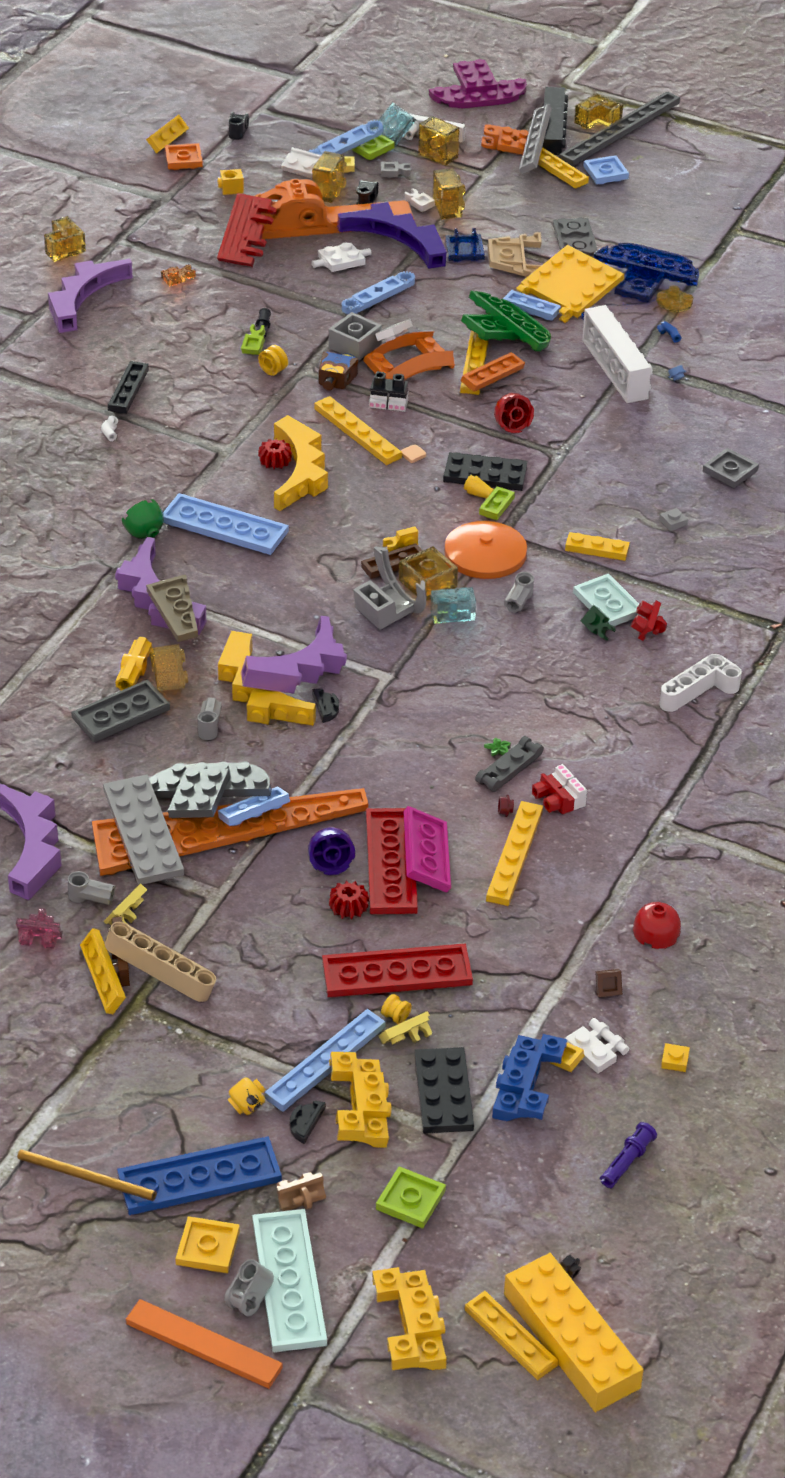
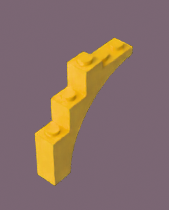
M289 415L274 423V440L277 438L279 441L285 440V443H290L292 457L296 463L291 477L279 489L274 491V508L278 511L290 506L307 494L315 497L328 489L325 453L321 452L322 435Z
M231 631L218 662V680L233 682V701L247 703V721L269 724L270 719L314 726L316 720L315 703L295 699L279 691L243 686L241 670L246 656H251L253 651L252 634Z

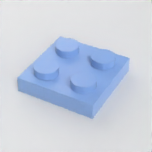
M616 155L584 161L583 167L595 184L619 182L629 178V172Z

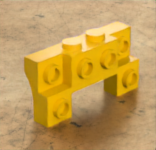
M331 1052L329 1066H332L331 1081H351L350 1096L352 1110H337L335 1119L339 1127L337 1140L359 1141L369 1144L374 1148H387L389 1140L387 1117L390 1118L391 1103L387 1102L386 1099L389 1094V1085L384 1083V1075L380 1070L379 1060L357 1059L356 1052Z
M399 1267L372 1271V1283L376 1288L377 1302L398 1300L405 1335L387 1337V1349L391 1354L392 1370L405 1368L445 1369L447 1358L441 1334H445V1324L443 1317H438L437 1312H440L439 1299L437 1295L433 1296L431 1285L428 1284L426 1271L400 1273Z

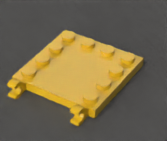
M566 245L520 282L516 290L526 295L531 293L542 300L560 305L559 313L563 315L559 320L566 323L572 316L576 318L581 316L585 309L593 306L624 280V273Z

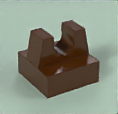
M620 969L595 971L598 997L623 995Z

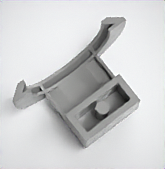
M375 546L376 564L386 585L379 588L369 580L353 589L356 609L381 630L411 612L417 614L423 612L426 607V586L423 580H421V585L416 583L417 599L415 600L410 597L394 576L388 550Z

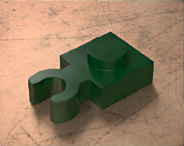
M595 605L580 620L593 634H598L599 637L606 641L609 639L606 636V631H616L614 626L607 623L610 619Z

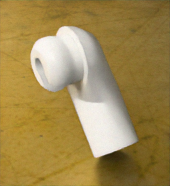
M109 416L108 420H105L101 426L102 432L109 441H114L117 438L114 430L117 427L118 418L115 416Z

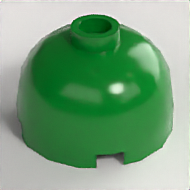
M151 499L152 502L150 503L144 500L135 504L126 512L128 515L126 519L122 518L123 526L132 536L146 539L147 537L153 538L158 535L164 518L161 507L154 499Z

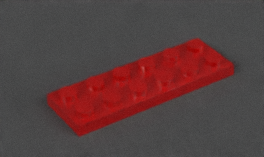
M366 808L370 914H417L416 881L407 877L404 828V810L406 808Z
M466 943L322 955L327 998L473 985Z

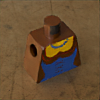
M323 351L319 366V384L328 391L333 388L345 389L358 375V358Z

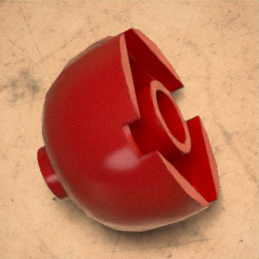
M509 393L497 401L494 417L499 426L505 431L520 433L522 429L531 425L534 418V407L527 397L518 393Z
M650 902L644 905L637 912L633 924L634 937L638 942L643 945L644 943L651 944L654 949H663L674 945L681 932L679 914L672 906L662 902Z

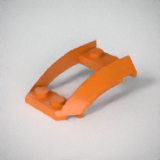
M434 331L413 332L401 335L374 349L363 359L375 374L377 371L384 372L386 379H392L394 374H403L406 380L425 371L441 369L442 366H448L450 369H454L455 366L453 351H445L432 338ZM415 345L423 353L403 362L395 368L384 357V354L389 351Z

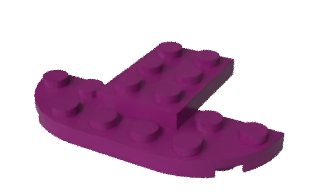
M477 59L475 61L453 63V70L461 84L460 86L452 85L451 87L429 89V96L439 104L443 102L452 108H474L515 102L519 100L520 95L526 93L527 82L526 79L522 78L500 80L497 82L486 60Z

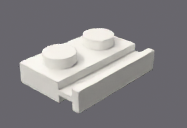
M292 147L291 152L288 153L281 167L283 171L313 179L324 158L322 155Z

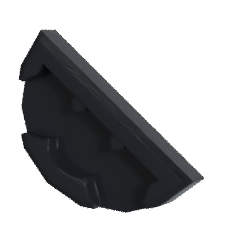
M312 689V695L322 723L331 721L339 712V699L334 693L331 695L324 692V689Z
M313 1101L312 1104L299 1105L293 1110L290 1117V1130L296 1140L305 1144L323 1114L326 1102Z

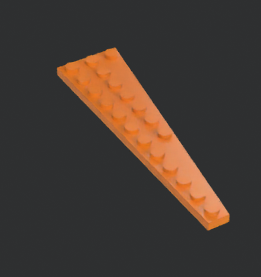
M364 788L289 797L290 802L283 804L282 807L266 811L259 817L246 819L236 826L227 825L219 819L218 810L233 804L218 806L214 817L169 818L168 812H163V816L178 855L181 857L363 812L368 808V800ZM114 818L92 821L100 876L113 875L120 871L132 869Z

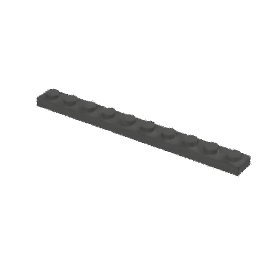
M668 91L562 152L559 154V158L571 166L578 164L680 103V97Z

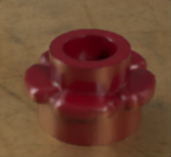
M506 795V797L500 796L498 814L507 817L509 813H513L514 800L510 799L509 795Z

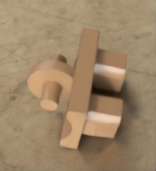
M309 1172L303 1174L296 1181L284 1180L278 1182L277 1193L280 1210L289 1211L301 1206L308 1210L312 1208V1203L326 1199L323 1175L321 1173L313 1175Z

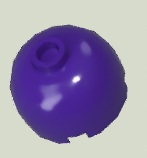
M335 827L323 828L316 832L309 842V860L314 869H318L326 875L340 874L349 868L352 859L354 861L355 847L350 836L342 829Z

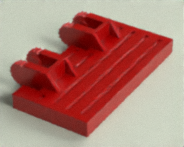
M237 193L217 256L218 261L253 267L254 257L248 255L263 256L262 250L253 248L251 245L266 246L267 242L262 239L265 229L263 224L272 225L274 219L270 216L261 215V213L276 214L277 209L272 206L273 202L271 199Z

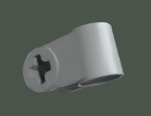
M253 1259L245 1261L240 1266L238 1274L225 1293V1304L233 1309L238 1308L243 1315H253L258 1310L268 1289L272 1286L274 1281L273 1273ZM233 1294L238 1295L239 1299L234 1297ZM246 1301H247V1302L251 1303L252 1305L249 1306V1305H247V1304H245V1303H246Z

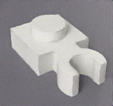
M411 189V194L405 192L404 199L421 212L435 206V200L425 193L418 194L416 189Z

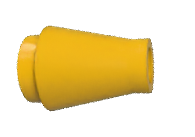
M470 475L464 484V490L468 494L485 499L494 490L477 475L475 477Z

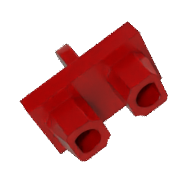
M642 600L637 606L636 613L639 615L632 621L631 628L639 631L638 639L644 641L646 634L651 631L655 635L666 631L667 622L662 616H658L661 602L656 600L651 605Z

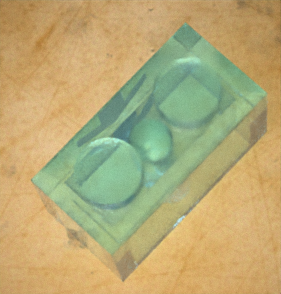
M473 587L432 590L430 611L433 624L475 620L476 598Z

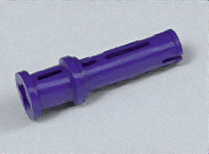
M646 1122L638 1123L634 1134L626 1138L623 1150L600 1176L601 1183L605 1187L613 1188L631 1163L637 1157L644 1155L647 1145L655 1141L657 1132L650 1124Z

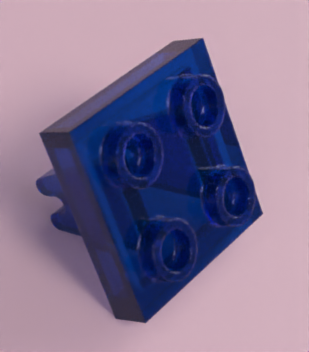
M472 228V234L459 235L458 229H454V235H445L448 261L485 260L481 234H477L476 228Z

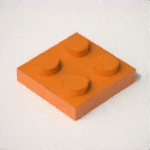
M199 143L165 145L168 169L179 170L203 167Z

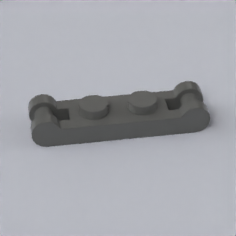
M523 736L517 745L485 770H480L475 777V781L481 785L486 784L489 790L496 792L543 753L544 747L539 743L534 744L530 738Z

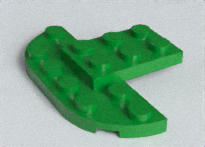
M470 291L469 298L475 302L476 306L482 307L488 315L463 314L461 322L469 330L477 333L480 339H496L500 341L503 339L513 341L520 339L531 345V348L538 352L549 346L550 332L518 306L503 298L499 299L491 296L489 293Z

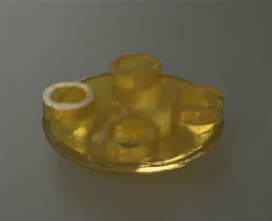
M671 285L669 289L657 293L656 301L659 306L668 311L683 312L692 307L694 297L681 291L678 286Z

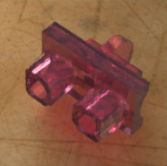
M40 908L38 915L30 914L29 919L17 918L18 940L21 945L30 946L33 943L34 936H40L41 946L53 949L57 939H62L63 931L60 930V923L54 922V916H46L45 908Z

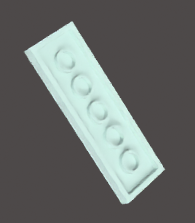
M305 1209L252 1215L259 1263L270 1270L274 1276L272 1286L264 1296L272 1352L327 1346V1336Z

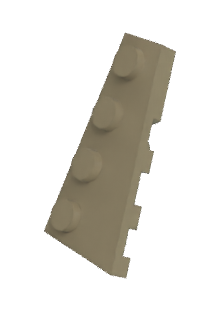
M186 574L146 585L148 595L177 642L198 637Z

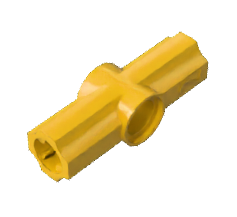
M139 637L137 640H134L128 654L125 653L122 657L121 670L115 681L116 687L121 691L136 685L139 677L144 676L146 672L147 659L152 650V643L147 638Z

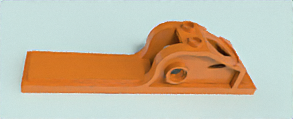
M308 179L284 181L263 194L255 195L257 197L279 200L276 202L272 201V206L277 209L276 214L261 213V215L270 216L274 219L272 225L263 224L265 229L262 239L343 233L339 232L337 228L339 213L371 209V204H376L328 207L322 200L319 186L314 181ZM408 201L388 202L394 215L412 214Z

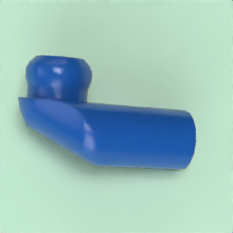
M663 321L657 326L661 334L667 331L673 342L677 343L681 340L682 337L677 328L668 322Z

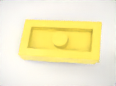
M140 883L103 922L112 925V918L122 917V922L126 923L124 919H127L132 923L137 916L129 908L131 907L135 910L144 901L141 896L147 889Z
M428 1011L382 1032L379 1035L382 1044L390 1041L392 1045L406 1039L404 1036L406 1033H409L412 1041L416 1043L421 1040L418 1030L422 1031L426 1038L429 1037L432 1031L427 1022L430 1016Z

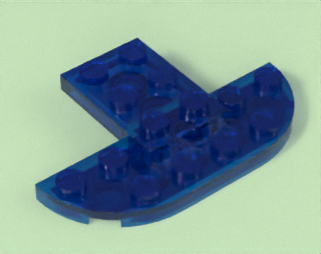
M618 243V245L611 248L608 245L604 246L594 254V259L604 264L627 269L624 273V280L615 287L614 294L621 295L622 297L637 299L641 302H650L664 279L685 283L689 286H697L699 282V269L692 265L693 262L690 259L676 253L635 243Z

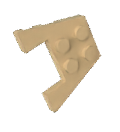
M536 232L533 236L528 237L526 234H522L519 238L510 239V236L488 239L489 266L494 269L528 277L542 265L526 264L524 247L541 248V232Z

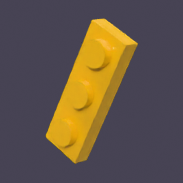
M177 115L146 140L157 154L165 145L170 144L188 130L189 127L181 116Z
M569 532L565 551L626 561L630 542Z

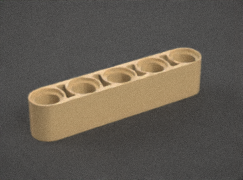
M114 922L111 925L105 941V948L110 953L198 1002H204L209 999L216 982L214 973L124 922Z

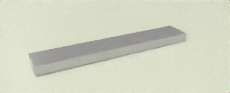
M549 104L534 110L519 167L522 174L537 168L552 111Z

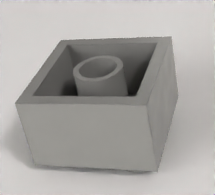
M351 312L329 328V348L341 354H351L360 361L382 344V340L378 341L375 335L382 331V325Z

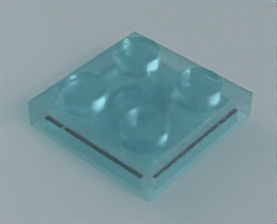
M392 102L378 120L383 124L384 131L381 135L394 141L396 146L415 123L416 119Z

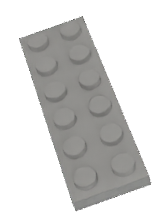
M148 774L104 783L103 790L138 885L140 883L147 884L183 876L184 868Z

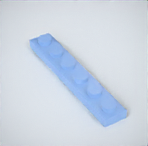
M366 1009L265 1091V1099L284 1112L332 1072V1066H329L331 1052H357L385 1029L386 1021Z

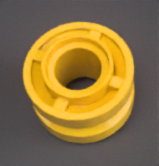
M271 345L259 353L258 361L260 367L268 375L274 376L288 366L286 353L277 345Z

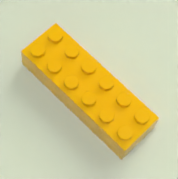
M551 1253L505 1275L504 1295L543 1346L558 1359L560 1368L595 1413L641 1389L643 1368Z

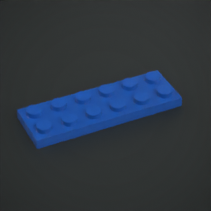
M269 1136L117 1169L119 1180L157 1192L154 1201L122 1192L128 1215L282 1181V1175Z

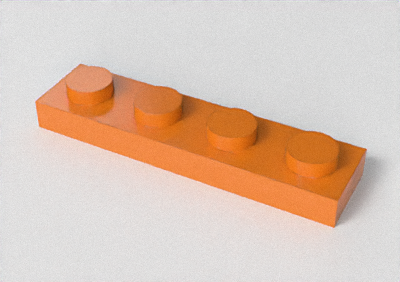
M510 352L462 375L461 382L475 392L523 369L525 362Z

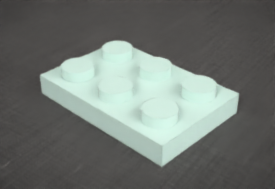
M609 573L576 585L573 588V593L588 609L593 605L599 607L610 619L607 623L612 626L632 620L639 615L636 613L639 603Z

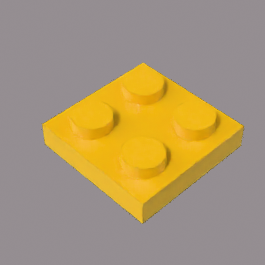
M188 1216L175 1258L176 1265L228 1273L240 1233V1225Z

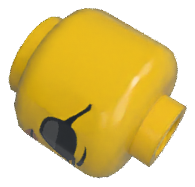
M244 1077L230 1088L228 1092L230 1098L227 1100L240 1115L242 1113L251 1115L265 1103V1097L262 1093L266 1089L257 1079L252 1082L249 1078Z

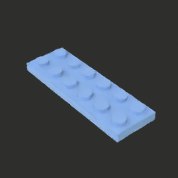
M180 493L163 512V523L269 555L274 552L289 532V525Z

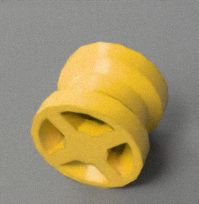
M391 994L385 1000L381 1014L386 1018H393L394 1023L400 1024L408 1018L412 1005L408 1001H401L396 994Z

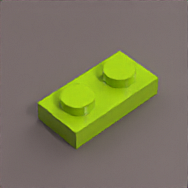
M496 487L479 508V515L498 520L515 499V492Z

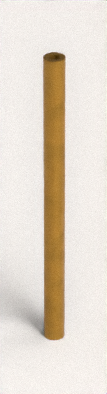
M21 1149L17 1155L19 1160L150 1201H154L157 1196V1192L26 1150Z

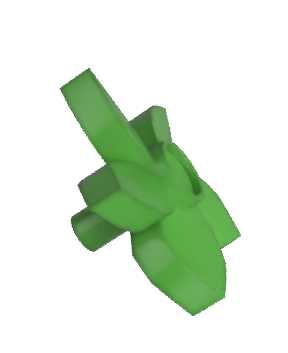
M494 738L493 743L484 744V748L492 749L491 756H495L498 753L504 755L508 752L511 742H501V739Z

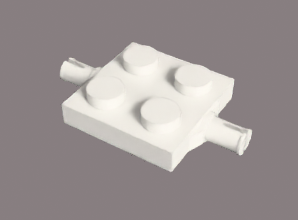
M342 243L334 247L328 246L318 250V257L320 259L312 261V267L324 266L329 268L331 272L365 265V256H371V249L358 250L352 243Z

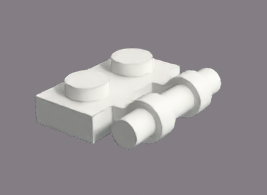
M593 1018L590 1020L589 1026L594 1030L590 1032L583 1026L565 1037V1039H567V1043L584 1049L585 1057L582 1060L596 1073H600L616 1062V1051L625 1055L628 1053L629 1047L624 1043L623 1038L619 1035H614L609 1030V1026ZM604 1038L609 1043L604 1045L599 1039Z

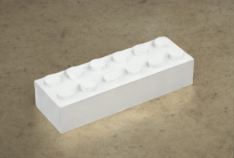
M606 305L585 309L582 338L584 344L626 403L648 399L649 391L651 390V365L648 364L644 355L640 353L636 344L632 342L628 333L623 330L620 322L615 319L613 313L610 312Z

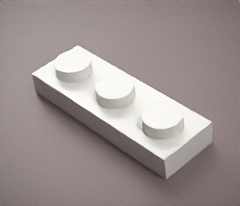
M411 319L394 324L376 333L377 340L384 339L385 342H388L407 333V329L413 326Z

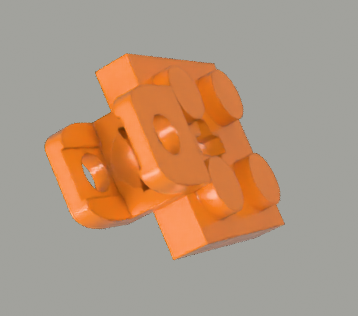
M487 124L484 126V135L486 136L482 137L481 146L523 155L529 131Z

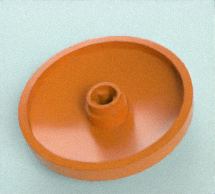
M475 521L463 524L455 528L445 541V558L450 566L456 571L473 578L496 579L508 576L519 570L527 557V544L524 537L514 528L499 522Z

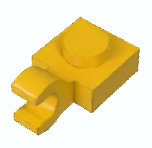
M414 526L396 531V536L383 539V547L387 546V550L390 552L415 543L418 545V530Z

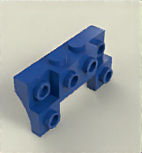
M543 1034L541 1040L518 1035L510 1055H505L502 1065L504 1072L503 1074L499 1073L497 1077L496 1088L499 1089L493 1106L492 1118L506 1122L525 1117L543 1119V1113L549 1101V1094L533 1091L541 1069V1062L561 1064L562 1056L567 1046V1039Z

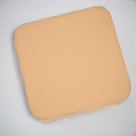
M411 445L401 450L402 456L410 463L426 457V452L417 445Z

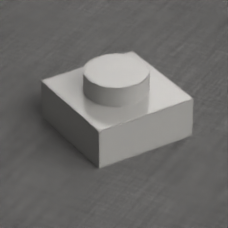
M677 508L660 514L659 521L670 531L688 525V518Z

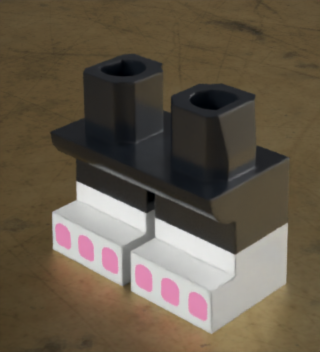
M377 371L370 387L369 408L386 409L388 405V410L405 412L408 403V381H405L404 375L394 374L392 379H386L384 372Z

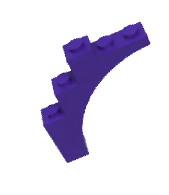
M388 202L371 204V209L338 214L337 228L339 232L361 231L384 235L402 242L414 250L425 262L428 269L446 266L447 252L435 224L417 227L411 213L394 215Z

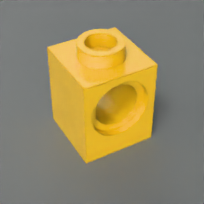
M241 169L220 170V178H217L218 188L222 189L223 195L244 193V178Z

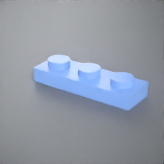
M511 290L503 298L515 304L527 314L535 315L545 320L553 321L561 309L560 305Z
M277 786L272 788L271 796H252L218 810L219 819L229 826L239 825L246 819L259 817L266 811L282 807L283 804L290 802L289 794Z

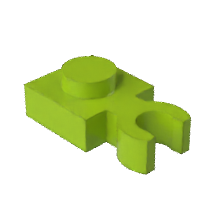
M252 324L250 326L251 334H245L241 351L243 354L259 355L265 342L264 325H261L260 330L256 331L255 324Z

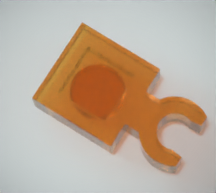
M185 265L181 269L178 266L170 267L161 271V277L169 286L185 282L186 278L196 277V270H192L191 265Z

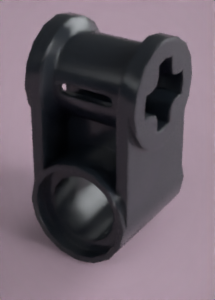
M231 112L229 118V138L239 140L244 137L249 126L248 113L241 115Z
M360 180L356 189L358 194L356 204L373 203L378 196V182Z

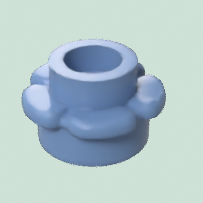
M682 365L668 370L670 375L668 378H673L674 381L685 377L684 373L686 370H684Z

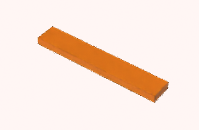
M139 1299L126 1318L127 1325L270 1389L283 1369V1363L141 1299Z

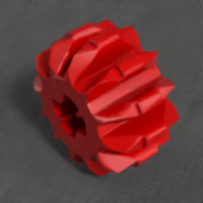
M277 438L275 440L268 439V442H262L258 450L261 465H265L266 468L271 467L274 470L275 468L282 469L283 466H288L292 458L290 443H285V440L279 441Z
M346 880L344 884L337 883L335 888H331L329 906L334 915H340L342 919L350 917L352 920L354 916L361 917L363 912H367L369 894L368 891H365L364 885H357L356 881L348 883Z

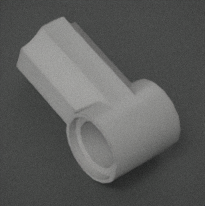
M520 572L516 575L515 583L504 601V606L510 612L516 613L521 611L527 599L532 597L534 577L531 573Z
M208 697L206 701H203L201 712L198 714V736L203 740H212L218 735V723L222 704L216 698Z
M82 871L73 872L68 876V898L71 901L81 903L91 900L107 905L112 904L115 885L91 880Z

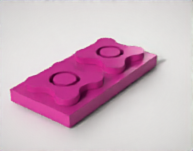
M407 806L404 810L407 877L447 893L451 889L447 822Z

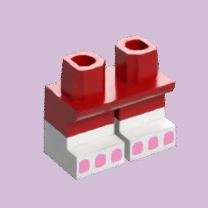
M563 764L555 767V772L548 776L542 773L540 781L532 785V795L536 799L546 797L544 798L543 805L549 813L558 810L563 815L586 805L587 789L576 777L574 778V775Z

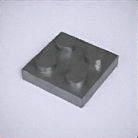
M726 448L705 463L702 472L735 488L755 474L759 469V464Z

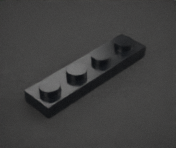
M129 362L108 403V411L127 414L149 371L148 363Z

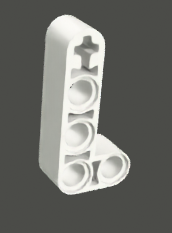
M711 654L662 685L660 708L668 712L676 711L713 686H716L725 693L734 694L739 691L742 671L725 657L719 654Z

